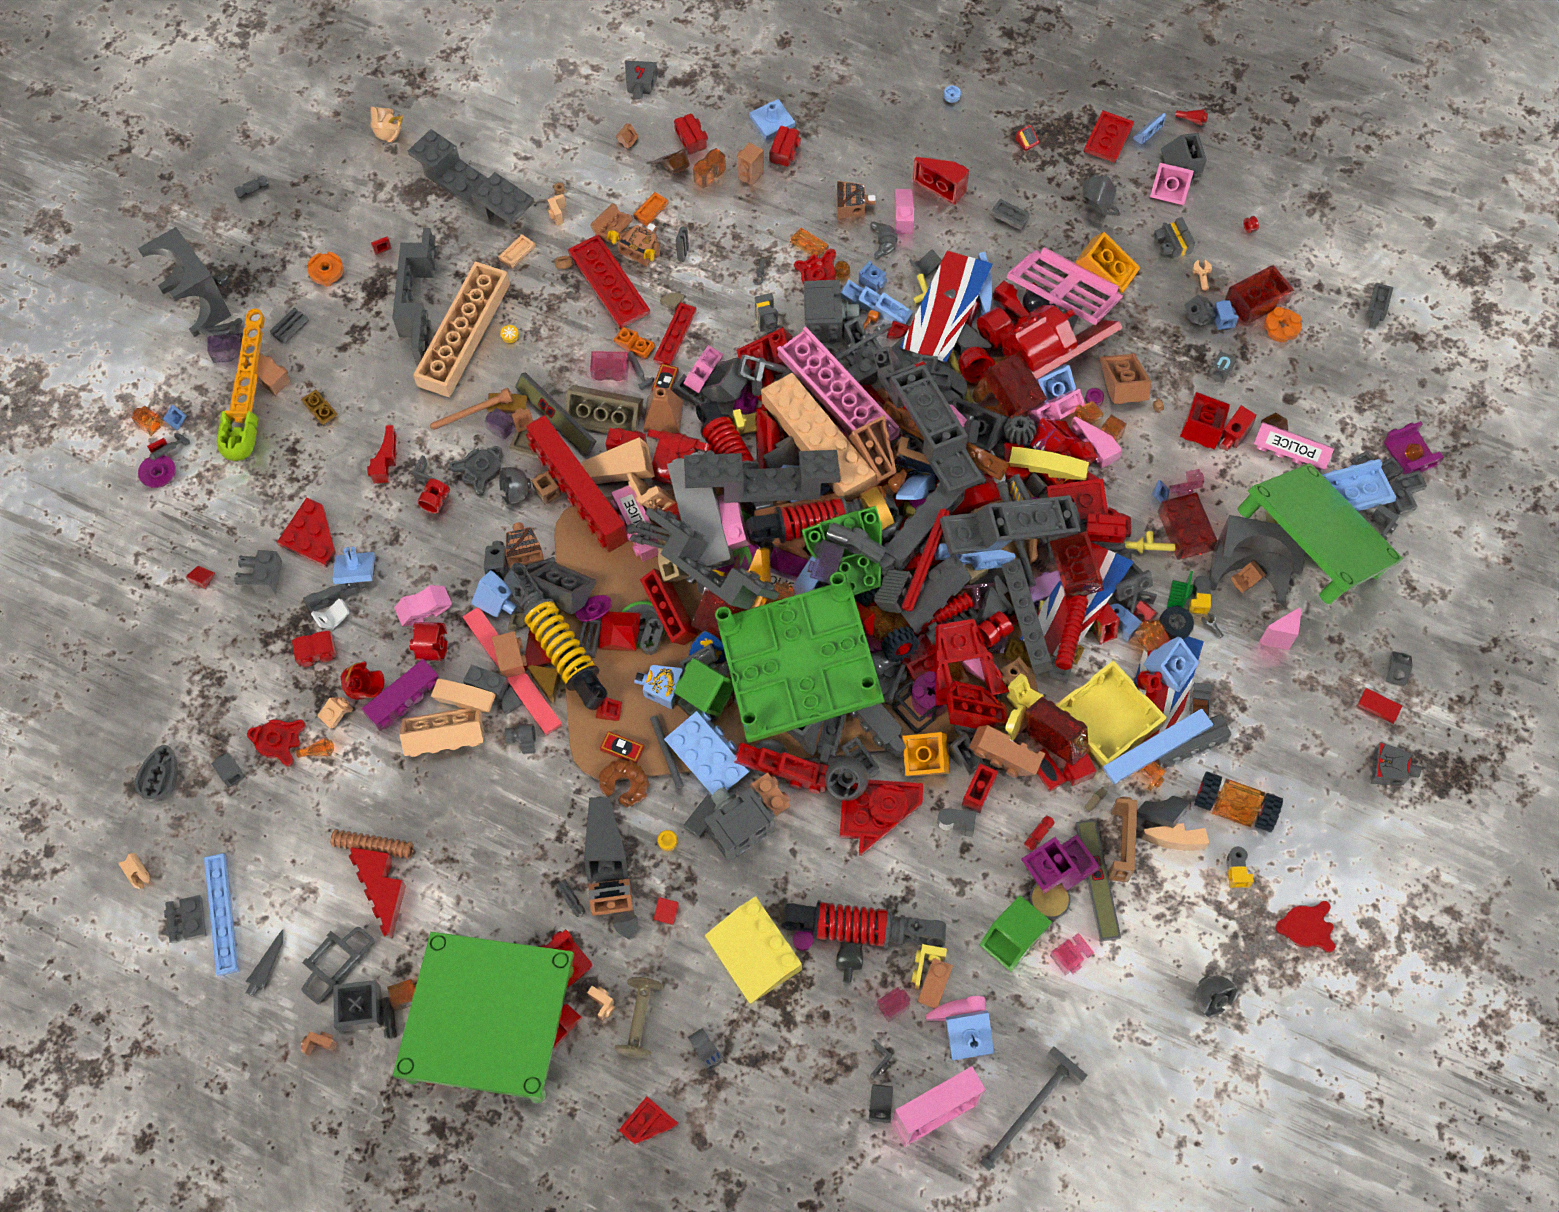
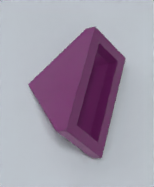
M775 547L770 558V566L780 572L798 577L809 560Z

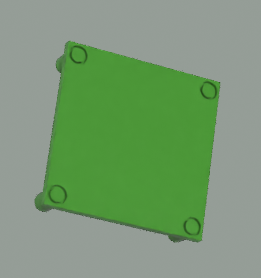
M1311 463L1252 486L1248 490L1250 493L1248 497L1237 508L1243 517L1250 518L1262 506L1332 579L1319 593L1320 598L1329 605L1344 592L1370 578L1379 579L1389 568L1403 560V557Z
M835 572L831 575V585L736 614H732L727 607L717 609L715 616L748 743L885 702L850 581L846 579L842 572Z
M430 931L393 1071L394 1078L405 1079L409 1084H416L419 1081L525 1097L530 1098L533 1103H541L546 1097L544 1088L568 980L574 973L572 966L574 953L572 951Z

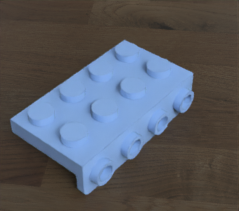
M1380 459L1370 460L1363 464L1351 465L1348 468L1322 474L1357 511L1373 508L1380 504L1384 505L1395 502L1396 496L1381 468L1382 461Z
M698 709L664 740L713 795L720 788L730 789L751 768L734 763L736 750L738 749L737 746L723 736L725 734L724 731L710 721L712 718L708 713Z

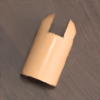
M129 853L125 861L118 863L133 887L142 889L144 888L142 881L150 883V875L136 853Z

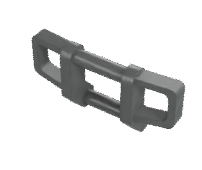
M748 355L741 356L738 369L739 376L752 381V393L756 396H760L761 389H763L761 380L764 368L783 373L782 378L793 373L787 365L783 366L765 361L761 357L755 358ZM746 360L756 362L753 377L744 373Z
M361 927L354 928L343 939L330 931L326 935L327 938L315 952L302 962L312 971V974L302 987V992L316 1004H321L333 990V985H338L339 981L356 962L359 963L363 959L362 956L374 944V939ZM357 932H360L369 940V943L359 954L346 943ZM333 943H336L351 957L330 978L314 964ZM316 975L329 986L318 999L307 991V987Z

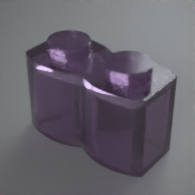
M821 539L820 543L817 542L813 552L816 554V558L814 561H810L807 570L810 573V578L831 584L830 577L838 570L845 546Z

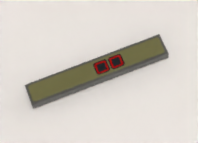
M526 372L521 373L515 388L522 395H526L527 400L545 415L585 456L590 455L597 441Z
M1096 819L1076 822L1075 826L1078 837L1101 868L1087 877L1099 940L1103 942L1121 939Z

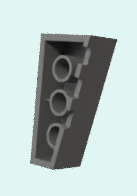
M951 555L927 573L913 611L907 612L902 609L901 614L916 634L921 631V626L925 622L929 623L934 618L933 614L939 608H943L947 604L951 595L955 596L972 578L956 555Z

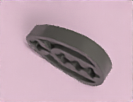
M161 745L154 750L143 762L136 775L135 789L146 801H162L169 797L175 788L178 773L177 759L174 751L168 745ZM166 752L169 754L164 758L161 757V754H165ZM159 770H161L162 775L159 774V775L156 777V776L154 775V773H155V772H159ZM156 779H157V780L159 781V783H158V784H155L154 787H153V785L151 784V782H155ZM153 789L156 791L151 795L148 794V791H152Z

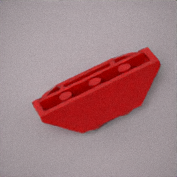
M757 408L755 414L757 464L759 469H767L763 456L776 449L775 444L783 440V432H780V425L761 408Z
M958 681L952 682L946 694L950 724L974 729L986 725L990 727L1006 726L1008 721L1006 705L1002 702L999 703L989 691L981 686Z

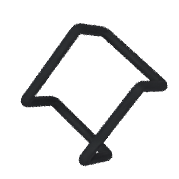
M910 680L894 693V697L898 701L892 708L915 733H920L935 720L937 706H933L919 718L904 702L912 694L913 681ZM909 687L908 693L900 698L898 695ZM901 704L918 722L924 720L931 713L932 718L917 729L897 706Z

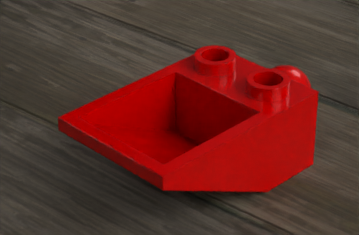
M782 327L737 349L738 358L741 359L742 355H747V348L763 342L766 346L768 362L786 366L778 357L777 348L784 346L793 339V336ZM771 370L772 376L783 374L781 372Z

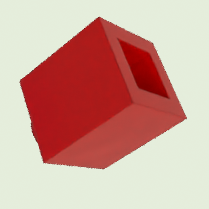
M1085 754L1082 757L1066 762L1063 775L1067 781H1070L1072 786L1094 778L1097 771L1089 755Z

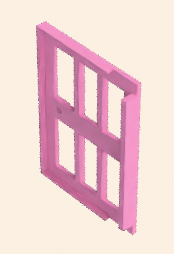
M1045 247L1042 252L1035 250L1032 254L1027 255L1008 272L1006 277L1049 300L1050 304L1054 303L1068 311L1072 309L1075 315L1094 325L1123 297V295L1117 293L1119 286ZM1040 259L1067 273L1068 276L1064 279L1035 264V262ZM1031 267L1036 271L1059 282L1060 284L1056 285L1042 278L1041 276L1029 271L1028 269ZM1025 274L1053 290L1049 293L1020 276ZM1082 281L1110 296V298L1105 301L1077 286V284ZM1072 289L1102 306L1099 308L1069 291ZM1066 296L1095 313L1090 315L1062 300V298Z

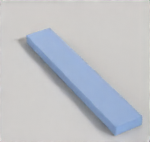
M1200 709L1106 764L1102 769L1113 785L1208 730L1213 726V723L1203 709Z
M225 853L204 857L217 976L239 972Z

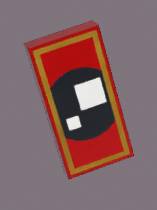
M661 363L652 390L656 387L669 388L672 391L679 368Z
M608 731L600 751L623 760H631L634 763H638L645 747L643 744Z

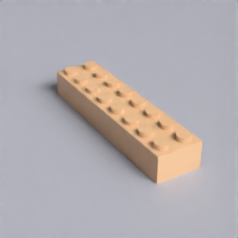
M476 261L474 262L413 374L417 387L450 398L510 286L508 272Z
M793 373L761 389L762 403L785 432L793 437L795 444L801 451L837 450L840 482L827 484L838 497L843 496L845 501L849 502L859 497L863 491L868 490V487L876 486V473Z

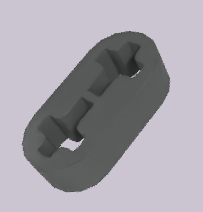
M650 619L646 624L640 645L642 651L647 655H653L659 649L664 634V626L660 619ZM655 625H658L659 629H656V630H655V633L652 634V633H653L652 627H655ZM650 639H652L653 646L647 649L645 644H649Z

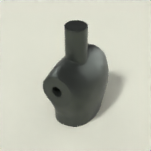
M842 942L840 945L836 966L844 969L843 982L851 983L853 970L862 969L863 952L862 945Z

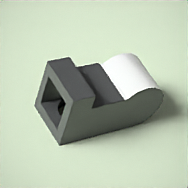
M945 808L939 812L937 824L943 830L951 828L965 830L964 836L972 837L976 812Z

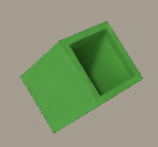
M692 658L685 667L683 677L678 680L674 693L703 712L720 717L734 691V687L730 677L706 663Z
M1019 895L996 919L979 945L1012 972L1043 936L1052 921Z

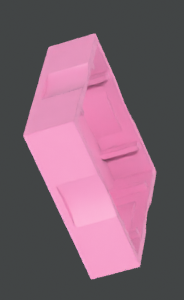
M971 1066L897 1108L891 1125L902 1145L906 1147L977 1106L986 1089Z

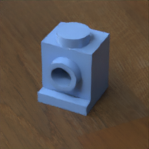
M868 261L859 272L858 282L877 292L887 282L886 272L874 266L871 261Z
M1230 300L1216 302L1213 311L1216 315L1214 320L1217 330L1235 328L1239 317L1235 315V308L1231 306Z

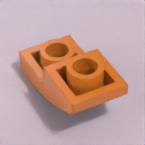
M625 327L614 338L616 344L629 352L633 351L636 356L647 359L655 348L654 342L639 337L636 331Z

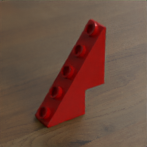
M351 847L350 851L352 854L349 855L353 866L357 865L359 869L356 872L359 881L365 883L367 887L364 892L368 901L372 900L375 905L372 907V911L376 919L380 918L382 921L380 929L384 937L389 935L390 938H393L406 885L402 880L388 878L392 858L388 853Z

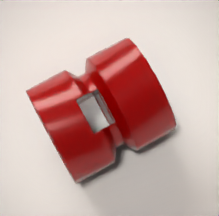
M431 478L424 487V492L419 496L417 504L422 509L437 514L443 505V501L447 498L450 488L445 483Z
M997 611L990 616L989 621L985 620L978 625L985 640L984 643L988 647L998 643L1001 639L1000 637L1005 638L1013 632L1010 620L1001 611Z

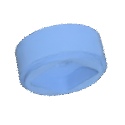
M953 85L946 87L944 99L950 103L959 101L961 97L960 88Z

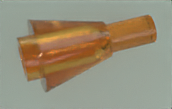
M325 737L308 746V748L296 750V755L298 758L309 755L331 756L334 751V744L332 740Z

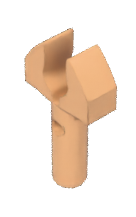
M1197 260L1192 269L1193 274L1200 276L1201 288L1203 291L1209 289L1207 273H1211L1212 266L1207 260H1204L1203 270L1199 266V260Z

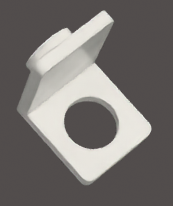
M338 599L325 613L313 611L311 615L319 627L335 629L349 615L350 611L343 600Z

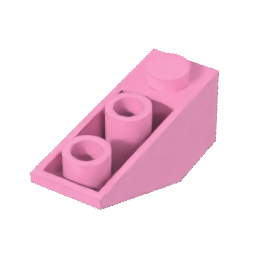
M1076 416L1073 418L1071 430L1080 440L1090 442L1094 447L1098 457L1093 461L1095 464H1098L1102 469L1120 459L1122 449L1111 435Z

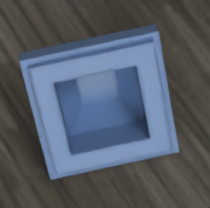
M171 405L162 420L175 430H178L187 415L174 405Z
M1158 480L1151 495L1163 505L1167 503L1170 490L1161 480Z

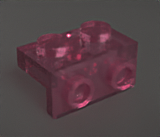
M1200 469L1186 471L1187 483L1170 485V493L1177 492L1178 496L1194 493L1193 489L1203 488V473L1200 472Z

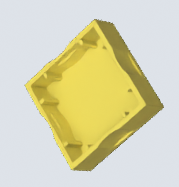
M1114 660L1093 675L1085 685L1075 689L1054 705L1052 715L1075 741H1078L1080 736L1084 737V746L1087 747L1084 751L1101 769L1106 764L1139 746L1163 727L1167 719L1157 706L1137 689L1131 678Z

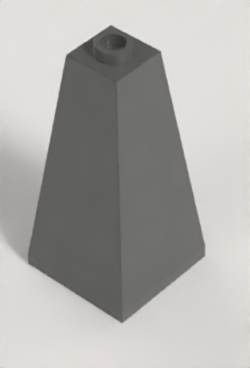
M589 797L584 853L587 881L628 879L626 855L609 797Z

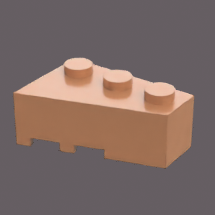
M885 415L852 431L849 436L854 448L876 473V486L890 480L897 473L890 447Z
M988 725L977 728L969 746L970 749L975 751L974 754L976 756L990 760L991 765L1006 770V774L1014 778L1036 775L1045 753L1041 751L1034 753L1026 749L1027 744L1022 742L1021 745H1018L1010 740L1011 736Z

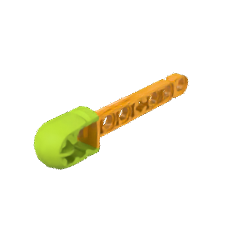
M256 308L249 310L246 315V327L243 332L230 410L221 412V423L219 424L217 434V447L220 454L231 461H241L250 456L255 446L257 434L256 428L258 427L259 419L258 416L252 413L263 335L261 329H264L265 317L261 310ZM253 315H260V318L257 321L251 320ZM251 331H257L256 336L249 337V333ZM248 347H255L252 353H246ZM244 379L250 380L248 385L241 386V382ZM243 395H246V396H247V399H246L245 402H242V403L238 402V399H239L241 396H243ZM232 423H244V431L242 427H232Z

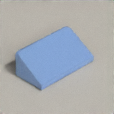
M1163 113L1153 118L1133 136V139L1141 145L1144 144L1164 126L1166 114Z

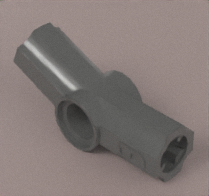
M834 522L830 525L826 535L828 540L844 545L848 551L854 554H862L876 564L880 562L887 549L870 539L868 533L860 528L852 530Z

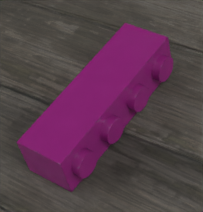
M422 659L365 705L362 711L379 731L387 729L398 716H403L409 707L414 703H419L426 693L433 691L437 679L440 678L429 664Z

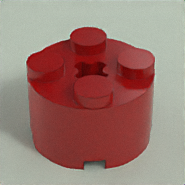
M415 622L413 624L414 636L409 643L410 650L414 651L415 660L442 661L441 659H444L448 646V640H444V634H447L445 624L439 622Z

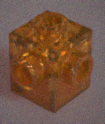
M1158 619L1143 621L1139 624L1140 628L1134 632L1138 642L1146 652L1158 649L1170 639L1164 626Z

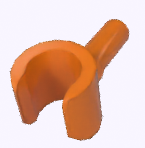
M869 311L867 319L863 324L864 329L871 321H878L879 312Z

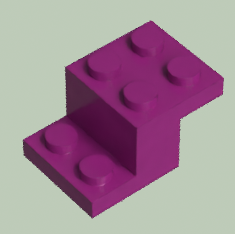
M1075 835L1063 844H1060L1058 839L1054 837L1021 859L1044 894L1060 883L1067 891L1101 869L1078 835Z

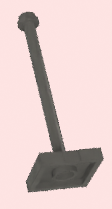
M1053 1046L1046 1058L1057 1066V1072L989 1155L981 1157L982 1160L979 1163L988 1171L996 1167L993 1164L1063 1077L1069 1076L1080 1086L1088 1076L1056 1047Z

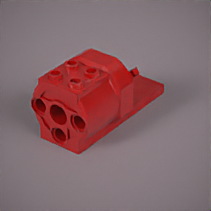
M1042 305L1030 312L1029 316L1020 317L1018 319L1019 322L1005 326L1004 330L998 334L1002 340L1003 353L1013 366L1019 379L1037 380L1122 329L1120 321L1100 320L1096 325H1092L1079 334L1074 335L1068 321L1070 317L1075 315L1072 309L1063 314L1054 305Z

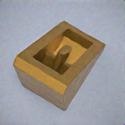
M534 665L529 666L528 669L532 678L550 703H554L560 681V674L557 672V669Z

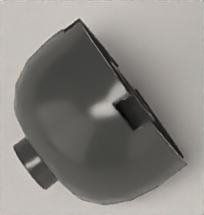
M516 467L501 468L503 471L499 473L500 490H503L505 496H502L504 504L510 505L521 502L526 498L528 489H531L530 478H527L525 473Z
M1220 975L1204 977L1198 983L1199 986L1196 989L1195 1000L1202 1013L1209 1018L1215 1017L1225 1011L1222 1007L1227 1003L1230 1006L1234 1003L1239 991L1225 977Z

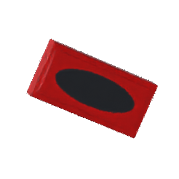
M1043 748L1040 751L1045 753L1037 775L1048 791L1051 792L1066 783L1067 779L1046 749Z

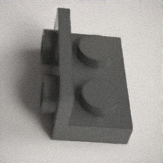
M902 664L901 667L893 665L884 670L882 675L878 676L885 700L883 703L892 706L893 701L897 700L894 697V693L899 690L900 683H904L908 674V672H905L906 665Z

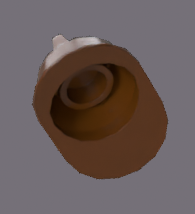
M688 147L676 153L658 158L651 162V164L662 163L672 173L681 172L690 165L685 151Z

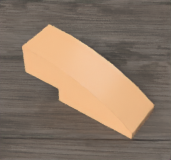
M437 679L431 695L432 698L441 703L453 704L459 708L488 713L496 694L480 688L443 679Z
M1184 823L1176 824L1174 828L1167 826L1144 829L1141 833L1142 840L1170 849L1204 850L1209 845L1206 828L1185 831Z

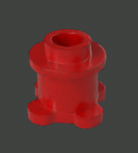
M1142 671L1137 677V686L1148 693H1152L1155 690L1160 691L1162 688L1160 679L1162 675L1160 672L1151 674L1148 671Z

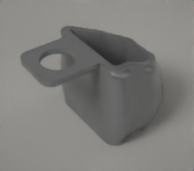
M1097 174L1087 178L1083 182V198L1103 216L1107 214L1120 216L1121 213L1118 208L1111 206L1117 191L1111 179L1106 175L1102 177Z

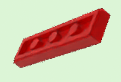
M679 303L654 356V363L672 365L696 314V307Z

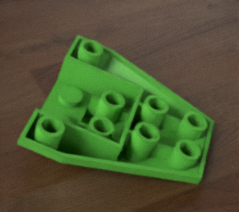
M876 506L852 511L802 529L807 549L829 579L833 573L842 572L846 579L850 581L853 595L881 586V567L879 563L876 564L862 554H854L848 551L844 545L828 540L826 537L830 525L834 522L852 530L860 528L868 533L870 539L882 545V523Z

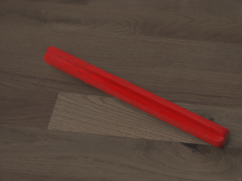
M945 508L940 509L902 604V609L907 612L914 609L942 537L943 530L940 518L950 516V511Z

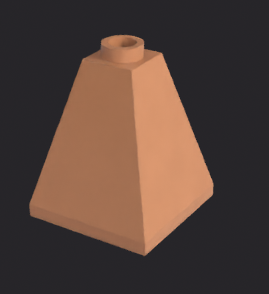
M654 387L647 397L643 431L648 432L649 429L660 432L665 430L680 433L683 400L669 388Z

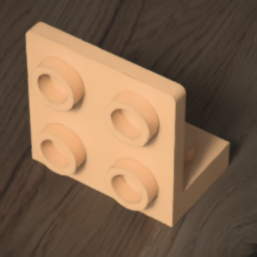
M632 473L627 474L630 480L628 484L637 495L635 498L639 505L645 506L647 509L648 507L652 509H657L658 507L665 510L677 503L674 496L658 486L649 488L645 481Z

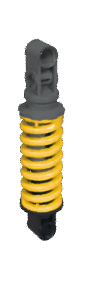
M514 563L505 575L504 582L520 604V608L525 611L522 620L527 624L531 632L535 634L536 640L541 642L542 649L546 650V655L551 659V663L557 667V672L562 675L566 688L569 691L576 690L583 704L588 709H598L607 697V690L597 678L600 671L599 668L591 661L590 656L584 655L585 649L579 647L580 641L573 639L575 634L573 631H568V623H563L564 617L558 614L559 609L555 605V601L549 598L545 599L544 593L539 590L526 567L520 563Z

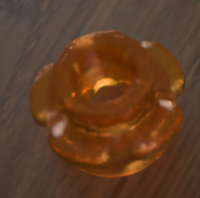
M838 261L835 264L834 268L838 277L843 278L850 274V266L846 261Z
M1410 443L1407 445L1405 454L1411 461H1415L1423 456V449L1419 444Z

